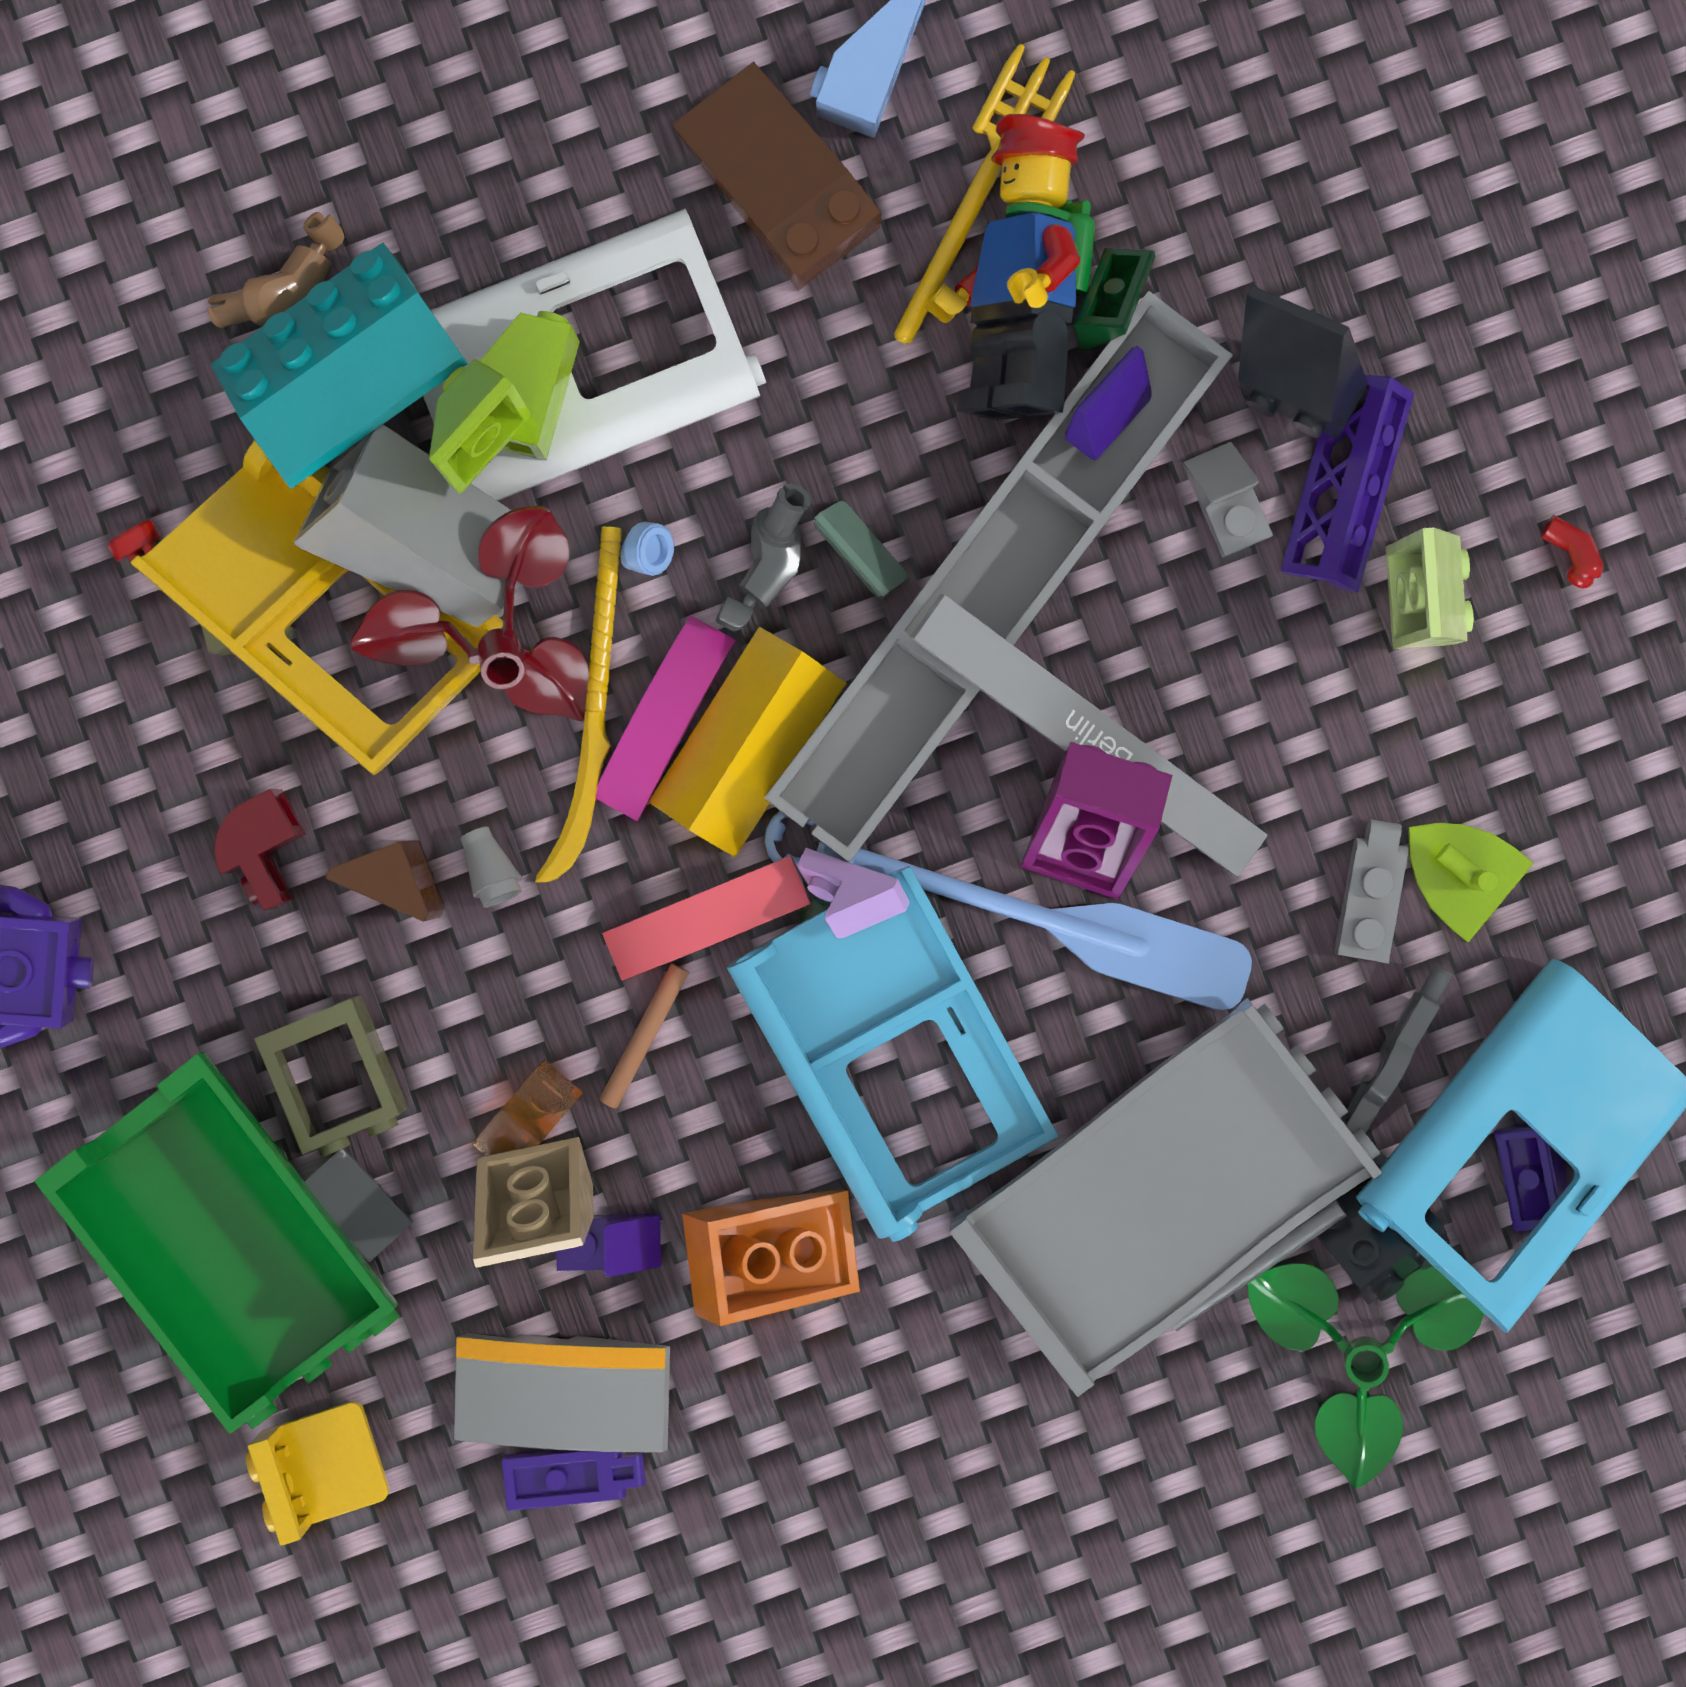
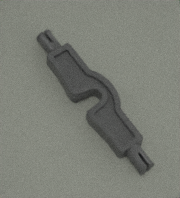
M1434 964V968L1421 990L1413 993L1380 1048L1382 1060L1379 1067L1372 1075H1365L1346 1107L1348 1113L1341 1117L1352 1134L1360 1128L1365 1133L1367 1132L1380 1108L1399 1084L1417 1045L1440 1008L1437 1002L1450 980L1454 977L1453 974Z

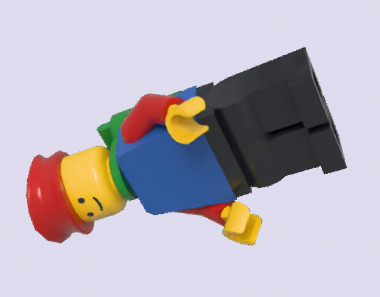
M1008 114L998 120L996 126V133L1001 139L999 147L991 157V160L996 164L1002 165L1000 197L1008 204L1005 211L1006 218L991 221L987 225L979 261L974 271L955 286V292L946 284H943L926 306V309L943 323H949L965 306L972 308L970 323L976 324V327L973 329L970 338V349L974 357L970 389L959 390L957 411L996 421L1063 413L1069 342L1066 324H1072L1076 297L1086 296L1089 289L1095 234V221L1090 216V202L1085 200L1072 203V200H1067L1070 169L1078 162L1077 144L1084 139L1085 134L1054 121L1026 114Z

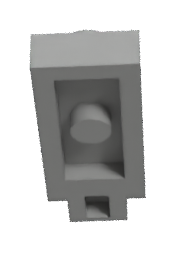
M1369 819L1365 838H1355L1334 954L1389 964L1408 858V847L1399 845L1402 832L1401 824Z

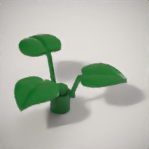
M1287 1263L1272 1267L1248 1283L1249 1302L1261 1328L1275 1343L1284 1348L1297 1351H1305L1313 1347L1319 1338L1320 1330H1323L1338 1345L1339 1350L1344 1352L1347 1375L1351 1381L1358 1385L1357 1396L1348 1392H1338L1324 1401L1315 1417V1434L1324 1454L1342 1472L1354 1488H1360L1374 1479L1387 1466L1402 1438L1403 1420L1396 1402L1389 1396L1382 1394L1367 1396V1391L1371 1387L1381 1384L1388 1375L1389 1362L1387 1355L1394 1351V1346L1405 1330L1413 1325L1416 1338L1423 1345L1441 1351L1457 1349L1466 1344L1476 1334L1483 1320L1484 1313L1435 1267L1431 1266L1425 1270L1418 1268L1403 1279L1405 1283L1396 1293V1299L1400 1308L1408 1316L1399 1321L1386 1341L1380 1343L1374 1338L1362 1336L1349 1342L1333 1325L1327 1322L1337 1311L1339 1302L1334 1282L1327 1273L1307 1263Z

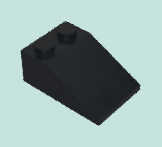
M1253 285L1251 286L1246 295L1238 382L1247 399L1246 404L1268 417H1273L1276 412L1293 419L1292 424L1294 427L1312 437L1319 438L1324 433L1338 439L1368 386L1350 328Z

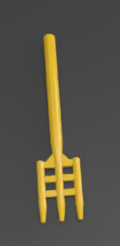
M1019 44L1004 64L972 127L976 133L987 135L991 150L977 170L895 330L894 336L902 344H910L914 340L928 313L926 309L927 304L942 286L1001 170L1002 165L996 164L991 160V157L999 147L1001 139L996 133L997 125L990 122L993 114L996 113L1002 117L1008 114H1026L1031 105L1044 112L1041 118L1054 121L1067 97L1075 77L1073 70L1068 71L1050 100L1037 94L1050 63L1048 57L1042 59L1025 87L1011 80L1025 47L1023 44ZM1005 92L1018 98L1014 108L1000 101Z

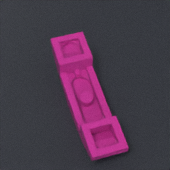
M690 615L625 729L597 785V800L639 821L710 685L712 686L734 646L735 639Z

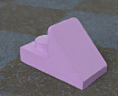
M805 848L797 864L798 869L808 884V890L818 898L831 902L825 914V921L836 938H845L905 912L910 903L897 878Z

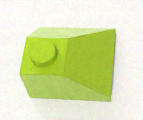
M474 358L466 368L459 367L443 385V393L437 401L429 460L450 486L460 495L532 417L531 412L513 383L502 374Z

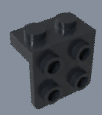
M1382 1152L1373 1159L1378 1168L1387 1159ZM1372 1177L1337 1198L1345 1209L1347 1216L1317 1236L1347 1273L1355 1289L1368 1305L1377 1298L1380 1301H1384L1396 1294L1405 1283L1403 1278L1418 1267L1425 1270L1432 1266L1397 1231L1387 1227L1384 1232H1381L1360 1216L1358 1211L1362 1205L1356 1196ZM1428 1208L1425 1213L1426 1223L1447 1244H1450L1444 1225Z

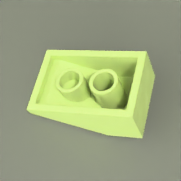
M1434 527L1422 528L1386 546L1393 649L1455 645L1468 641L1467 632L1472 631L1474 617L1471 602L1465 601L1463 580H1467L1469 577L1470 561L1467 550L1461 549L1460 536Z

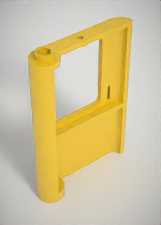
M254 441L244 456L243 468L150 552L142 557L137 556L131 561V564L369 773L376 775L481 672L480 664H470L465 651L448 633L444 632L447 640V651L455 658V666L399 722L390 725L379 719L286 637L285 630L338 579L350 570L293 544L329 468L324 465L291 489L258 443ZM363 577L383 595L395 591ZM439 611V621H450L475 648H478L480 639L487 632L502 628L503 620L497 615H494L480 626L475 627ZM269 646L270 648H272L278 655H280L286 662H288L290 666L287 665L281 658H279L273 651H271L267 647Z

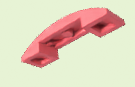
M791 855L603 932L602 935L622 981L807 906L812 902Z

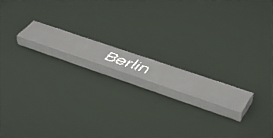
M940 594L909 637L1064 752H1066L1070 742L1080 745H1092L1101 748L1107 754L1131 762L1148 763L1159 771L1173 775L1161 823L1230 874L1239 877L1268 836L946 595Z

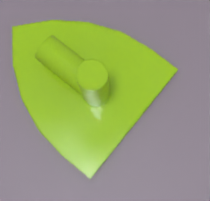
M1432 823L1408 827L1409 859L1417 886L1432 911L1467 943L1534 864L1515 847L1493 833L1469 825Z

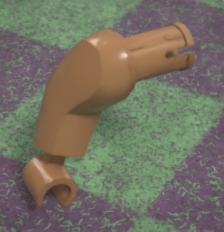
M314 212L307 218L303 228L313 240L310 248L301 245L296 246L278 273L248 279L241 290L212 295L208 299L209 304L222 303L220 306L207 308L209 318L213 324L219 328H225L230 325L252 321L258 326L263 327L270 317L279 312H285L306 297L315 285L324 282L332 263L323 255L325 252L333 251L339 247L344 240L343 230L332 215L328 214L324 218L320 212Z

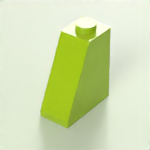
M539 311L537 316L520 312L480 360V362L502 374L513 383L532 414V417L502 450L547 461L580 343L572 325L568 324L569 321L561 315L548 311Z

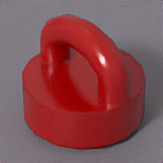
M148 519L110 540L107 547L117 562L127 557L131 562L137 556L142 557L139 552L143 549L145 554L150 552L156 546L154 542L163 537L154 521Z

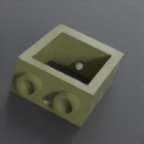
M361 995L254 1038L302 1155L317 1148L321 1157L339 1151L351 1145L348 1139L349 1135L363 1129L367 1130L369 1137L387 1131L399 1125L395 1116L408 1109ZM347 1023L381 1103V1107L316 1133L282 1049Z

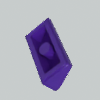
M1132 347L1080 403L1064 434L1066 435L1065 440L1090 459H1098L1151 399L1152 391L1145 356L1140 347Z
M1527 1123L1496 1129L1494 1131L1513 1230H1533L1568 1187L1563 1158Z

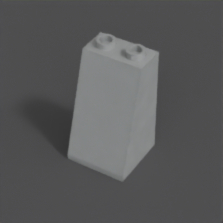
M382 424L351 446L332 463L293 544L392 590L420 592L431 598L438 605L439 611L475 627L480 626L494 615L501 617L504 610V586L507 578H494L484 574L479 564L478 545L488 526L498 517L511 510L473 484H470L460 495L450 486L429 460L430 455ZM514 589V599H515L516 593H517V591H516L515 589Z

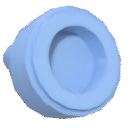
M641 522L631 528L622 545L620 557L623 567L651 576L661 574L669 566L674 553V541L671 532L665 526L657 523Z

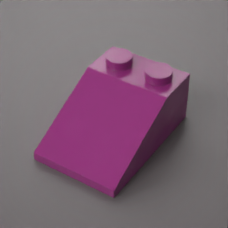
M1070 742L1051 784L1020 868L1118 900L1160 828L1173 775L1159 771L1148 763L1131 762L1107 754L1096 746Z

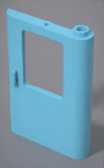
M1551 959L1379 1168L1382 1174L1375 1179L1371 1178L1356 1197L1362 1207L1358 1213L1365 1221L1381 1232H1384L1387 1227L1397 1231L1503 1332L1508 1333L1685 1111L1686 1076L1579 972L1559 960ZM1513 1110L1572 1166L1575 1174L1572 1182L1496 1277L1487 1281L1428 1226L1425 1221V1213L1505 1113Z

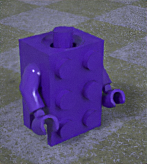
M0 884V911H3L0 912V1048L37 1036L42 1027L61 1029L74 1021L76 988H91L94 959L91 957H79L82 918L52 916L51 909L47 903L17 887Z

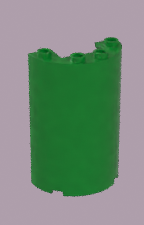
M200 1052L156 1085L159 1090L95 1140L74 1149L34 1182L227 1432L231 1434L245 1422L251 1429L257 1427L278 1410L273 1401L288 1386L300 1377H303L307 1383H310L333 1364L328 1356L342 1346L347 1353L351 1352L372 1334L375 1337L385 1330L400 1315L395 1310L399 1305L396 1299L207 1054Z

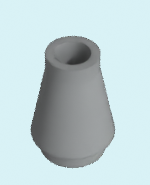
M489 827L475 829L460 838L465 850L473 897L480 898L484 908L504 903L522 892L518 883L522 878L494 839Z

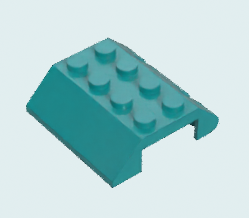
M382 242L374 249L359 254L350 266L330 280L315 285L306 297L288 310L270 317L261 329L241 343L229 346L221 354L220 358L210 365L238 417L283 480L292 489L442 383L456 369L464 367L468 363L415 289V285L389 248Z

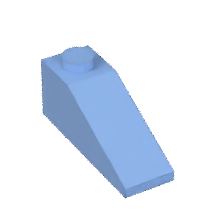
M890 0L834 52L829 68L819 67L810 93L811 97L817 98V117L875 138L926 0Z

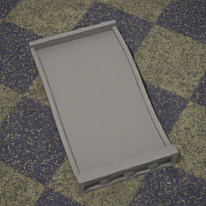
M1248 998L1245 999L1236 1010L1162 1062L1040 1160L970 1210L965 1209L951 1220L950 1234L1077 1397L1091 1388L1097 1378L1135 1354L1196 1309L1245 1267L1300 1224L1370 1177L1375 1179L1382 1174L1373 1161L1375 1157L1381 1154L1362 1128L1353 1134L1341 1119L1342 1116L1348 1113V1110L1330 1087L1320 1092L1308 1076L1315 1072L1316 1069L1297 1045L1289 1051L1283 1045L1276 1034L1284 1028L1265 1003L1256 1009Z

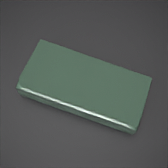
M839 501L814 517V526L878 601H884L907 581L908 573L846 502Z

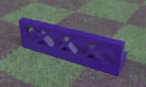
M1365 374L1368 392L1364 406L1350 416L1338 439L1324 433L1317 439L1281 572L1292 576L1323 580L1340 590L1359 592L1414 392L1392 377ZM1348 435L1353 444L1350 456L1337 467H1334L1330 459L1333 446ZM1334 485L1338 493L1336 506L1321 517L1316 509L1319 495ZM1317 536H1320L1324 543V549L1319 566L1300 564L1305 545Z

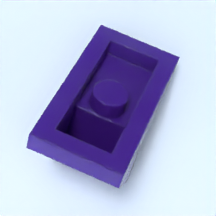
M660 1214L594 1215L583 1246L556 1251L557 1271L604 1270L605 1277H612L661 1267Z

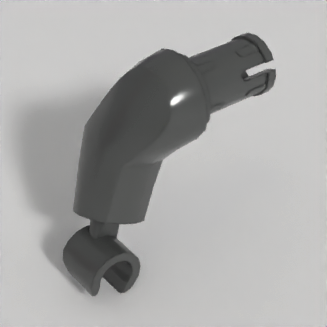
M793 483L785 484L783 489L780 488L772 506L760 510L755 516L751 527L753 563L738 587V591L744 596L743 602L727 596L716 617L717 624L732 631L742 629L750 620L754 607L756 606L762 610L766 609L798 572L801 548V531L798 522L805 510L809 508L811 502L808 492L800 485Z

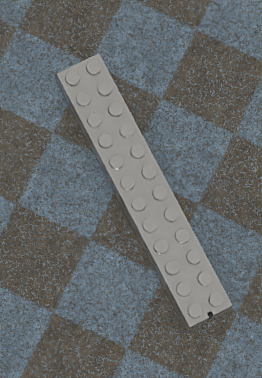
M1148 291L1137 305L1127 333L1109 342L1065 400L1063 413L1055 414L766 795L765 800L802 828L808 820L813 822L817 826L811 835L844 860L850 862L980 690L909 638L940 594L946 595L1014 645L1233 354ZM1138 346L1143 350L1152 391L1151 399L1098 459H1090L1066 441V435L1064 434L1080 403L1132 347Z

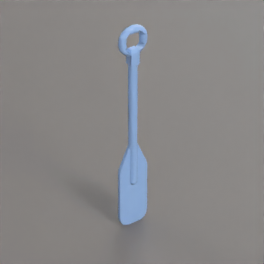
M781 811L772 817L765 832L764 844L768 857L773 863L783 859L776 851L774 844L782 842L783 833L786 830L785 825L781 822L788 816ZM810 820L807 821V824L814 825ZM821 841L819 842L817 852L844 860ZM861 848L850 861V863L885 875L910 866L923 890L1045 928L1089 968L1100 974L1220 1011L1235 1007L1245 993L1251 972L1252 959L1246 947L1235 940L1117 903L1049 909ZM793 856V859L797 866L801 857Z

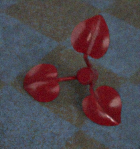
M526 506L503 514L488 526L480 539L478 559L481 570L490 577L507 579L504 586L502 628L487 632L480 639L478 648H475L450 621H439V607L431 598L412 590H398L380 597L367 611L351 638V649L367 658L394 665L419 666L431 663L444 655L447 650V640L444 634L446 632L465 651L470 664H480L481 676L485 683L496 689H505L509 700L519 708L537 714L563 716L581 722L584 720L589 669L580 649L565 639L547 637L536 643L531 652L526 649H521V643L514 634L513 615L516 581L531 588L546 586L562 575L569 560V545L566 534L552 511L543 506Z

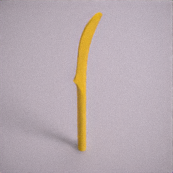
M601 527L598 581L596 583L595 613L593 616L592 645L590 650L591 661L589 662L588 692L586 694V711L577 780L568 817L561 835L547 861L536 875L535 882H551L558 879L573 866L584 848L592 822L601 769L611 747L605 732V711L621 548L620 542L622 537L621 528Z

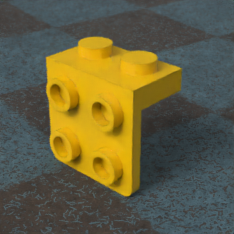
M350 1401L264 1429L248 1445L249 1452L246 1453L247 1469L253 1482L260 1483L265 1498L262 1504L263 1518L270 1532L276 1531L280 1546L300 1540L314 1523L381 1502L389 1494L390 1487L364 1408L357 1401Z

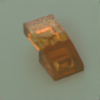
M544 1059L511 1099L501 1108L472 1145L485 1156L537 1146L578 1100L583 1091Z

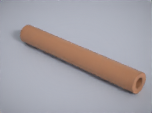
M674 963L670 964L599 1098L602 1103L614 1109L618 1108L689 974V971Z

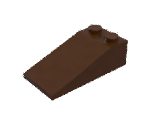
M754 61L672 124L675 132L798 291L880 228L881 212L849 170Z

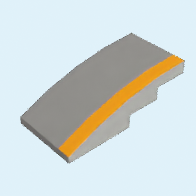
M471 1333L456 1337L454 1440L554 1450L665 1452L668 1450L670 1346L585 1336L559 1339L524 1334L514 1338Z

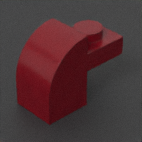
M269 789L233 809L220 825L215 840V859L220 874L235 873L242 869L245 876L240 881L245 894L255 906L260 904L264 911L277 909L294 900L270 854L306 835L282 789Z

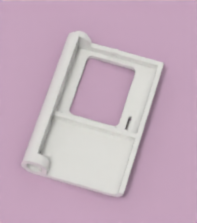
M686 209L431 309V312L468 364L464 366L466 368L474 358L479 361L520 312L537 316L539 311L553 313L557 308L678 261L685 264L716 339V347L706 354L592 399H585L580 395L571 372L547 461L501 450L471 484L499 501L760 397L757 386L766 383L761 366L755 353L747 357L744 354ZM446 380L423 395L433 423L435 421L437 401L443 393V385Z

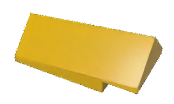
M759 627L655 790L649 803L689 831L736 858L770 805L765 800L766 795L822 723L847 683L803 651Z

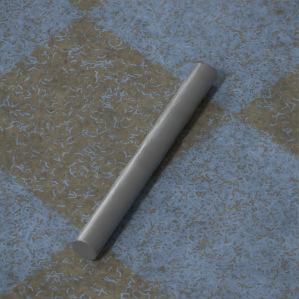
M1337 1199L1328 1204L1271 1246L1172 1327L1179 1331L1347 1216L1345 1209Z

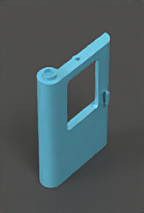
M910 866L888 875L899 880L910 901L905 912L839 939L835 937L825 921V914L828 910L826 909L742 955L727 966L728 972L878 1238L890 1237L892 1242L902 1240L915 1232L919 1227L916 1221L925 1210L1059 1137ZM932 1020L938 1024L996 1129L997 1138L992 1144L919 1184H911L905 1179L847 1075L846 1067L856 1058L923 1021Z

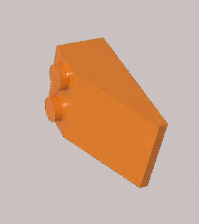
M841 1189L734 1202L682 1214L695 1316L718 1326H724L860 1292L847 1190Z

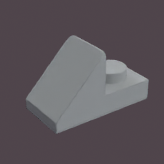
M1232 442L1182 463L1222 558L1273 536L1253 489L1259 483L1258 478Z

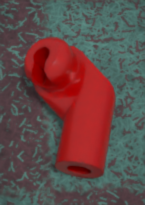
M1552 515L1545 524L1540 538L1568 552L1573 563L1567 570V579L1571 584L1581 589L1591 587L1594 579L1601 577L1604 563L1593 537L1565 520Z

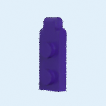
M551 1449L504 1454L502 1458L507 1511L619 1500L627 1496V1488L641 1487L646 1484L643 1452Z

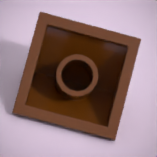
M419 840L399 841L329 868L325 877L332 882L423 922L441 918L445 909Z

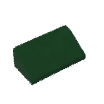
M1104 248L1074 324L1082 350L1092 349L1127 333L1155 260V251Z

